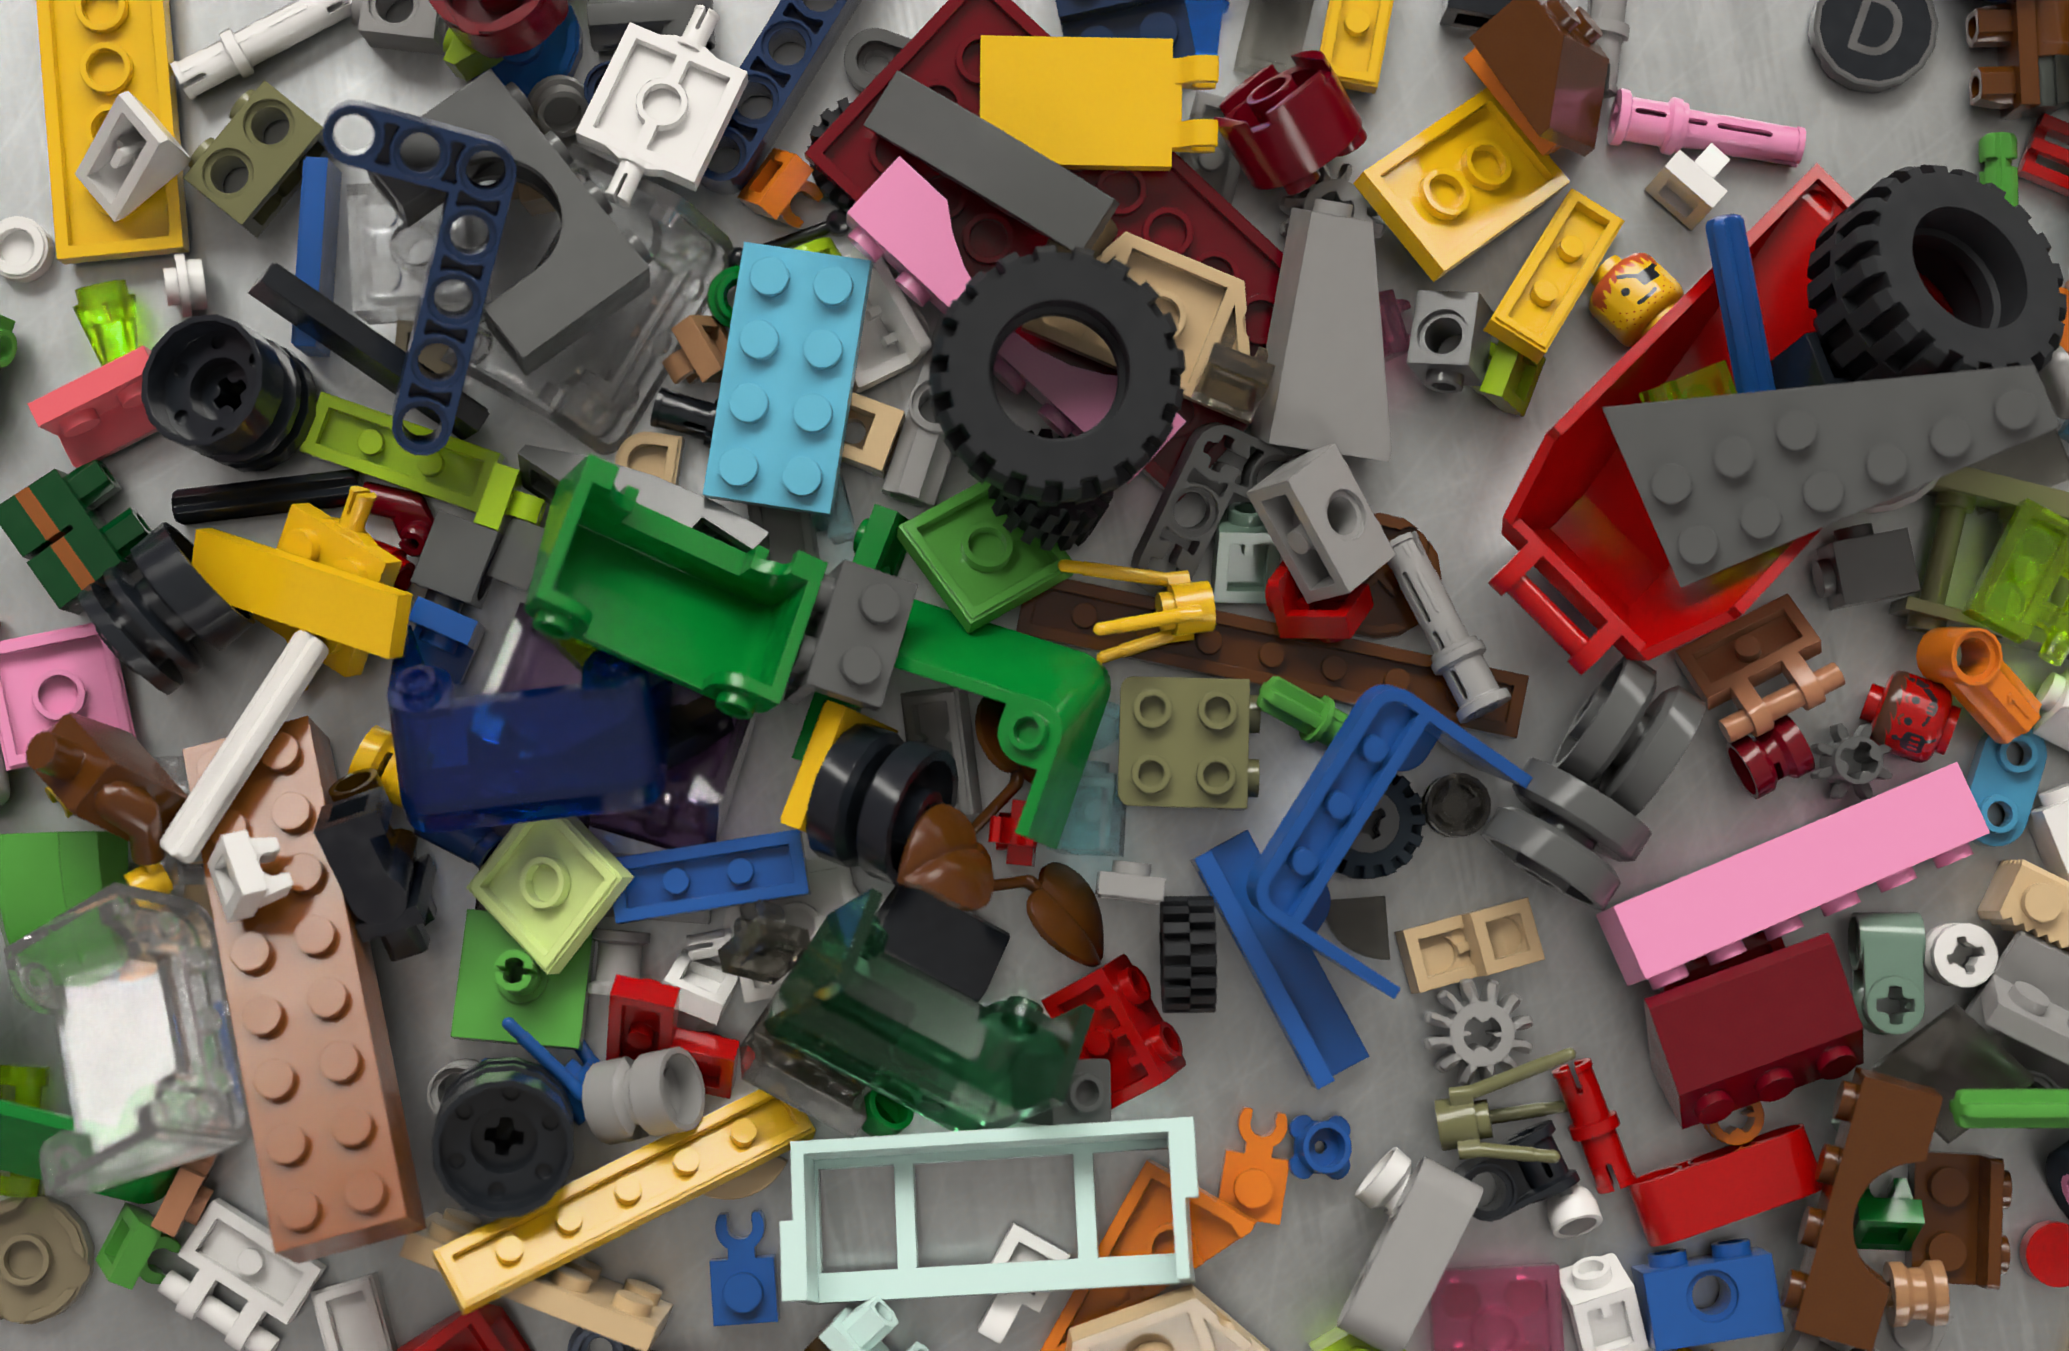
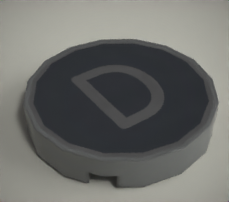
M1817 0L1811 10L1808 37L1811 48H1815L1816 55L1821 61L1819 65L1828 77L1848 89L1876 93L1901 85L1924 67L1936 45L1938 19L1932 0Z

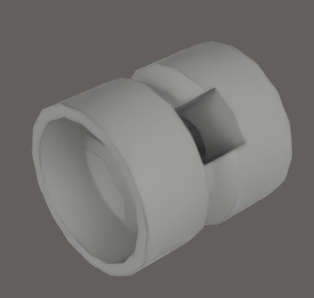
M673 1047L641 1054L636 1060L629 1057H621L593 1063L586 1072L582 1085V1104L585 1118L592 1133L600 1142L613 1145L649 1137V1135L658 1137L695 1129L702 1120L705 1108V1087L702 1073L696 1060L687 1050Z

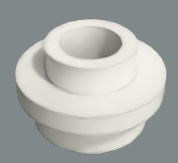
M174 254L175 267L163 268L167 305H180L182 318L192 317V310L208 309L201 258L185 260L184 254Z

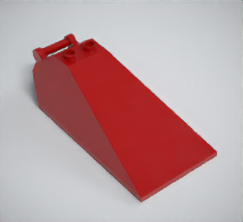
M1818 163L1747 232L1770 361L1805 333L1816 332L1813 324L1814 319L1817 317L1816 309L1809 308L1807 298V285L1812 281L1807 278L1810 254L1815 250L1816 239L1822 230L1855 202ZM1713 267L1545 434L1503 515L1501 534L1518 552L1488 581V584L1501 597L1507 593L1570 655L1566 662L1580 676L1591 668L1612 645L1627 660L1649 661L1736 620L1747 611L1821 531V529H1818L1696 582L1680 587L1602 407L1737 394ZM1917 271L1930 295L1943 309L1954 316L1948 301L1940 290L1926 276ZM1532 566L1597 629L1590 638L1525 575Z

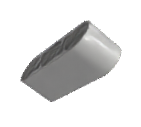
M1424 1156L1409 1178L1338 1318L1337 1327L1380 1351H1403L1479 1204L1483 1187Z

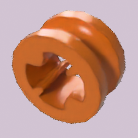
M1761 1102L1746 1106L1747 1109L1740 1112V1114L1748 1116L1744 1127L1741 1129L1730 1125L1723 1131L1718 1122L1703 1124V1127L1711 1137L1723 1143L1742 1145L1751 1142L1759 1135L1764 1125L1765 1113Z

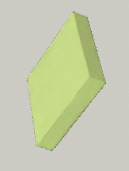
M539 791L466 888L546 974H560L634 876L552 791Z

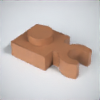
M207 1119L205 1124L203 1123L150 1227L175 1237L185 1222L195 1226L198 1224L214 1193V1190L204 1186L231 1129Z

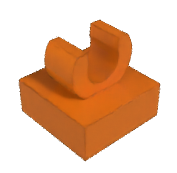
M773 148L736 198L754 213L774 220L778 219L784 224L800 228L804 222L791 210L790 204L793 197L797 193L802 192L807 198L820 202L823 194L816 184L807 181L814 171L812 167L794 153Z

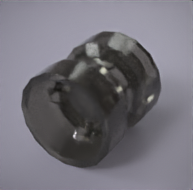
M1452 773L1434 779L1425 787L1421 795L1422 803H1420L1422 814H1425V824L1431 832L1441 837L1459 838L1476 833L1486 824L1491 813V799L1487 788L1479 779L1467 773Z

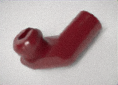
M366 481L362 487L371 490L370 493L374 492L377 495L370 514L392 519L401 539L398 543L400 548L403 549L406 555L420 557L435 520L426 499L421 494L413 491Z

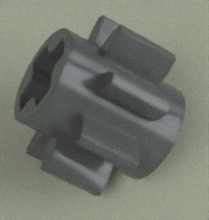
M1842 723L1830 726V735L1833 742L1811 745V751L1820 756V768L1810 774L1811 779L1825 778L1833 784L1830 790V798L1834 800L1842 799L1847 794L1849 786H1853L1854 792L1860 800L1873 797L1869 782L1874 779L1886 780L1892 778L1893 774L1883 768V755L1892 748L1885 744L1878 746L1877 743L1869 739L1872 733V725H1860L1855 730L1853 737H1850L1847 728ZM1855 750L1853 759L1862 764L1860 772L1847 773L1849 764L1840 759L1842 752Z

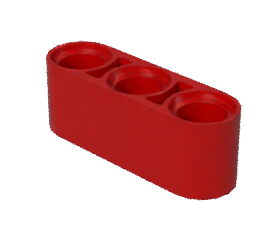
M1793 1124L1759 1134L1749 1143L1727 1145L1637 1177V1180L1629 1185L1628 1188L1648 1245L1655 1247L1674 1243L1821 1191L1823 1183L1815 1181L1817 1161L1804 1125Z

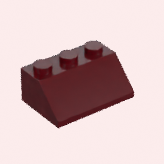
M1828 932L1644 999L1651 1069L1682 1130L1700 1123L1714 1124L1720 1122L1735 1110L1760 1101L1774 1102L1789 1095L1795 1088L1820 1079L1833 1080L1843 1077L1852 1071L1854 1067L1864 1064L1863 1026L1834 941Z

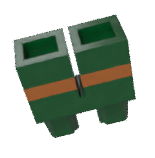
M96 459L76 468L69 474L53 469L0 504V526L21 556L29 559L26 563L60 610L77 615L84 611L80 604L78 593L91 583H96L105 589L108 585L105 582L103 572L109 567L115 566L127 574H131L138 569L130 550L153 531L143 516L131 507L109 523L104 520L97 507L122 489L109 468Z

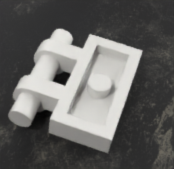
M221 1198L212 1200L178 1254L179 1257L199 1269L192 1281H189L171 1270L161 1282L157 1292L176 1303L175 1311L188 1320L194 1321L198 1317L226 1335L224 1343L235 1350L244 1351L246 1348L249 1351H275L281 1339L261 1327L264 1317L268 1313L286 1325L292 1322L327 1266L317 1259L296 1264L275 1254L270 1229ZM218 1282L248 1300L241 1313L212 1295Z

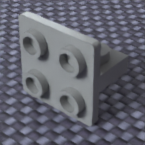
M2023 930L2018 931L1999 958L1994 973L1981 985L1956 1023V1032L2028 1070L2046 1074L2057 1086L2069 1089V952L2059 949L2057 946L2047 943L2033 934Z

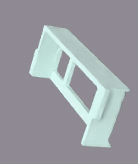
M1194 1117L790 1141L792 1221H780L782 1302L798 1301L808 1305L866 1302L875 1296H879L883 1301L1195 1283L1189 1198H1199ZM1169 1149L1175 1253L1099 1257L1094 1154ZM1073 1155L1078 1259L919 1268L915 1165ZM894 1166L898 1269L823 1273L820 1170Z

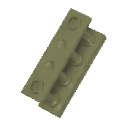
M1968 466L1939 478L1935 486L1925 494L1936 497L1935 506L1940 508V513L1920 597L1907 596L1892 601L1888 614L1906 618V628L1914 632L1926 634L1931 629L1938 627L1981 628L1995 635L2000 643L2069 660V492ZM1975 507L1998 513L1997 522L2002 524L1981 614L1945 605L1966 514H1972ZM2037 523L2059 528L2058 537L2064 540L2043 630L2007 621L2028 529H2035Z

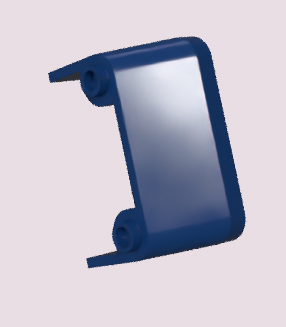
M1381 684L1365 691L1354 705L1248 875L1246 891L1253 908L1278 928L1352 976L1395 999L1401 989L1400 987L1317 934L1330 910L1331 896L1327 887L1330 878L1398 771L1412 770L1422 764L1437 741L1478 770L1523 788H1527L1533 777L1414 694L1393 685Z

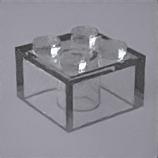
M373 183L346 184L352 311L368 325L397 323V320L414 321L444 201L426 214L424 218L408 228ZM466 215L453 223L450 229L451 239L463 248L479 246L488 235L487 224L476 216ZM492 275L484 306L493 300ZM460 280L445 281L437 287L434 293L436 303L447 311L463 309L472 298L471 289ZM482 311L481 318H485L484 311Z

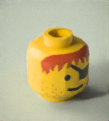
M1634 253L1624 259L1614 255L1602 263L1592 275L1590 283L1595 288L1590 296L1588 305L1593 317L1622 345L1633 347L1684 296V291L1679 282L1649 254Z

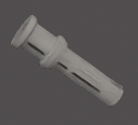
M1417 531L1407 532L1389 541L1396 555L1387 563L1390 569H1392L1414 616L1434 652L1430 659L1432 661L1431 668L1435 676L1443 675L1460 708L1456 712L1460 724L1480 718L1507 703L1512 697L1507 688H1499L1483 657L1484 652L1487 650L1483 641L1478 640L1476 635L1470 636L1444 585L1426 554Z

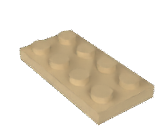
M446 1208L444 1214L434 1212L425 1219L427 1229L407 1234L399 1256L439 1271L433 1260V1251L480 1228L482 1221L474 1215L452 1208ZM581 1257L503 1295L505 1298L641 1351H649L665 1329L674 1305L660 1299L662 1291L657 1287L631 1278L626 1279L624 1285L600 1276L602 1268L598 1264Z

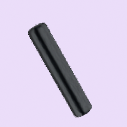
M347 469L177 489L172 493L171 505L175 521L183 525L289 513L291 505L297 503H310L318 509L342 507L346 504L350 487H362V482L358 472Z

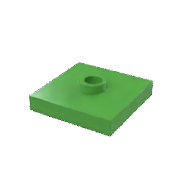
M986 481L983 485L978 482L899 525L896 535L897 539L968 634L1073 576V573L1062 572L1058 569V562L1060 560L1072 559L1066 551H1060L1057 542L1051 551L1040 549V539L1035 537L1031 544L1028 545L1020 540L1024 531L1017 527L1010 533L1003 526L1008 516L1006 514L995 516L992 506L996 500L988 498V489L991 484Z

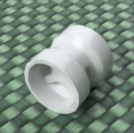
M1397 1147L1392 1148L1368 1173L1358 1187L1355 1197L1369 1209L1384 1206V1213L1390 1217L1411 1177V1159Z

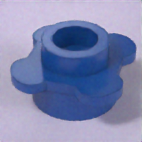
M1299 1115L1290 1122L1289 1134L1294 1138V1155L1290 1158L1288 1166L1290 1172L1296 1178L1308 1179L1312 1174H1326L1330 1179L1339 1180L1348 1174L1352 1144L1349 1137L1351 1129L1347 1120L1341 1116L1334 1115L1326 1121H1313L1307 1115ZM1318 1141L1324 1144V1151L1320 1154L1315 1151V1144Z

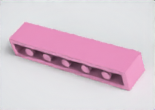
M1955 762L1596 914V917L1627 986L1648 979L1652 990H1655L1689 976L1684 963L1702 955H1706L1711 966L1747 951L1742 938L1763 930L1767 941H1770L1803 927L1804 924L1799 916L1803 912L1820 906L1824 917L1858 904L1861 900L1856 892L1857 889L1876 882L1880 892L1883 893L1918 878L1912 866L1930 858L1933 859L1937 869L1974 854L1969 842L1989 834L1990 831L1958 762Z

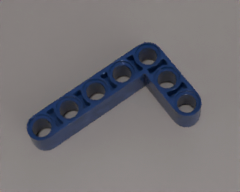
M781 0L740 66V69L748 72V84L715 150L717 151L721 148L734 149L740 153L739 162L733 170L726 173H717L707 167L699 184L721 195L735 194L744 188L768 155L861 0H837L831 9L822 12L809 9L805 5L806 0ZM786 42L801 44L806 49L801 60L793 65H782L772 59L775 50ZM610 61L594 66L587 74L584 82V97L588 105ZM753 95H764L773 101L772 108L768 114L759 119H750L740 113L744 101Z
M346 100L338 103L329 111L323 126L324 144L335 160L348 166L446 192L392 408V432L396 442L409 453L427 456L443 448L452 433L516 181V165L508 147L502 141L492 136L361 100ZM359 115L371 124L374 136L365 148L350 150L343 147L337 141L334 127L342 117ZM415 133H426L432 136L439 145L437 159L431 165L423 168L408 164L400 153L403 141L409 135ZM492 151L498 154L504 161V171L501 178L489 185H480L473 182L466 173V165L475 153ZM466 215L476 216L482 219L488 226V235L485 241L474 248H463L457 245L450 236V229L453 223ZM448 280H460L466 283L472 291V298L469 304L458 311H447L441 308L434 299V293L439 285ZM434 343L449 346L456 354L454 365L448 371L440 374L425 370L418 360L421 351L426 346ZM418 406L428 407L439 415L440 423L437 429L430 434L415 435L409 432L403 424L405 414Z

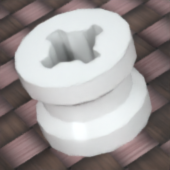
M1945 923L1931 929L1925 936L1926 952L1923 968L1926 974L1935 982L1946 986L1975 987L1986 982L1994 973L1998 962L1997 946L1992 936L1982 927L1970 923ZM1970 956L1968 962L1965 964V968H1963L1962 964L1965 962L1966 957Z

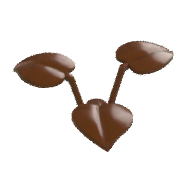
M983 697L977 706L975 715L977 739L991 763L999 770L1011 773L1009 783L972 823L960 810L950 805L940 804L927 810L920 817L909 836L900 864L897 883L924 891L951 907L967 912L977 911L985 907L995 891L1017 888L1027 889L1031 892L1026 903L1027 915L1040 936L1066 957L1087 967H1097L1101 965L1104 953L1103 922L1096 896L1086 880L1071 867L1058 862H1051L1042 867L1038 879L1033 875L994 879L991 857L986 848L977 842L976 835L990 821V817L995 816L1022 788L1024 779L1032 784L1037 771L1022 766L1005 755L999 744L998 728L1006 703Z

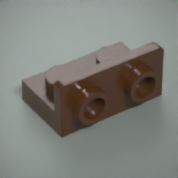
M1928 1151L1926 1162L1908 1164L1907 1181L1913 1198L1922 1199L1925 1224L1910 1250L1905 1251V1266L1920 1267L1925 1260H1941L1945 1267L1948 1284L1977 1285L1984 1289L1999 1290L2001 1274H2006L2010 1265L2009 1240L2006 1235H2002L2003 1209H2008L2012 1200V1179L2010 1172L2004 1170L2003 1158L1980 1153Z

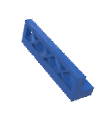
M1245 830L1190 861L1209 896H1213L1214 905L1308 1081L1311 1086L1319 1090L1334 1082V1075L1370 1056L1313 950L1278 928L1256 911L1249 902L1246 891L1247 879L1252 867L1261 854L1249 831Z

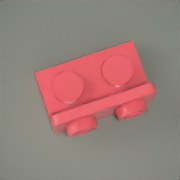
M144 345L27 404L38 427L59 437L74 467L78 468L95 459L100 461L158 432L149 421L141 398L142 374L152 351Z

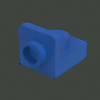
M418 596L409 615V621L415 625V628L404 650L402 660L408 665L459 685L464 680L486 628L476 620Z

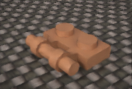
M1788 593L1675 651L1677 665L1700 699L1706 702L1708 711L1729 700H1732L1738 708V711L1718 720L1720 730L1729 743L1750 733L1754 737H1758L1774 729L1775 720L1800 707L1809 711L1826 701V694L1845 685L1844 676L1834 662L1814 672L1805 662L1822 653L1821 639ZM1782 673L1789 682V685L1761 698L1754 687Z

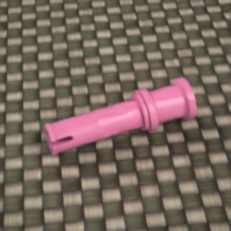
M1620 88L1613 101L1607 139L1608 144L1620 146L1623 141L1658 146L1660 152L1667 155H1672L1674 152L1677 153L1682 148L1704 151L1712 143L1725 155L1797 168V164H1800L1805 149L1806 129L1799 126L1791 127L1691 110L1689 104L1684 102L1682 98L1672 97L1667 103L1632 97L1630 90Z

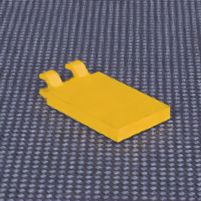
M981 35L980 118L1065 169L1170 171L1172 167V152L1215 153V147L1218 146V120L1192 119L1182 121V89L1215 90L1216 83L1219 82V56L1192 55L1173 58V39Z

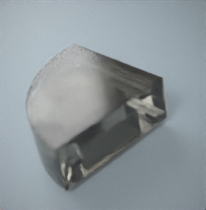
M1385 896L1331 899L1330 910L1325 923L1334 937L1346 948L1359 955L1372 959L1390 960Z

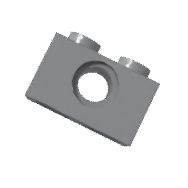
M1335 443L1293 456L1246 492L1307 604L1350 593L1396 555L1382 530L1380 522L1372 512L1352 475L1350 467L1343 459Z

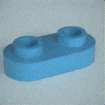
M2031 728L2028 733L2016 737L2008 744L1995 743L1986 732L1981 736L1966 782L1990 833L1971 842L1985 847L2004 846L2018 839L2025 830L2047 761L2045 742L2043 738L2033 734L2034 728ZM2012 742L2019 744L2024 751L2023 761L2018 766L2010 763L2006 755L2007 748ZM1994 802L2000 804L2005 812L2004 821L1999 826H1994L1987 817L1988 808Z

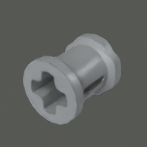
M594 928L592 938L598 941L595 980L588 983L587 993L610 996L616 974L640 979L643 945L650 943L651 933Z

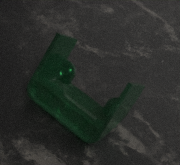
M871 888L827 915L774 997L764 1021V1027L767 1032L779 1041L948 1130L968 1131L1005 1128L1063 1104L1095 1009L1083 1004L1055 1018H1051L1043 1013L1044 1010L1038 1003L1021 996H1010L1007 998V1001H997L986 1007L884 952L889 936L886 930L880 926L881 921L876 916L883 893Z

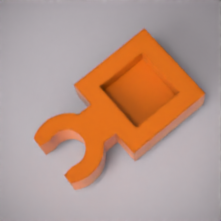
M1243 1106L1238 1114L1237 1127L1241 1137L1245 1140L1243 1151L1225 1149L1217 1198L1258 1222L1280 1225L1289 1160L1273 1157L1272 1152L1273 1147L1278 1145L1286 1135L1287 1117L1285 1113L1276 1111L1272 1130L1267 1134L1259 1135L1252 1131L1250 1125L1253 1109Z

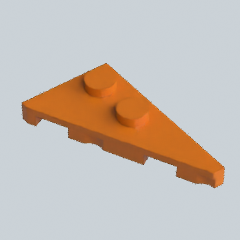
M1151 1158L1146 1160L1098 1246L1099 1257L1175 1253L1171 1175L1168 1168ZM1200 1187L1199 1198H1189L1194 1270L1237 1240L1249 1234L1257 1223L1255 1219ZM1170 1285L1074 1290L1040 1351H1065L1069 1328L1149 1300Z

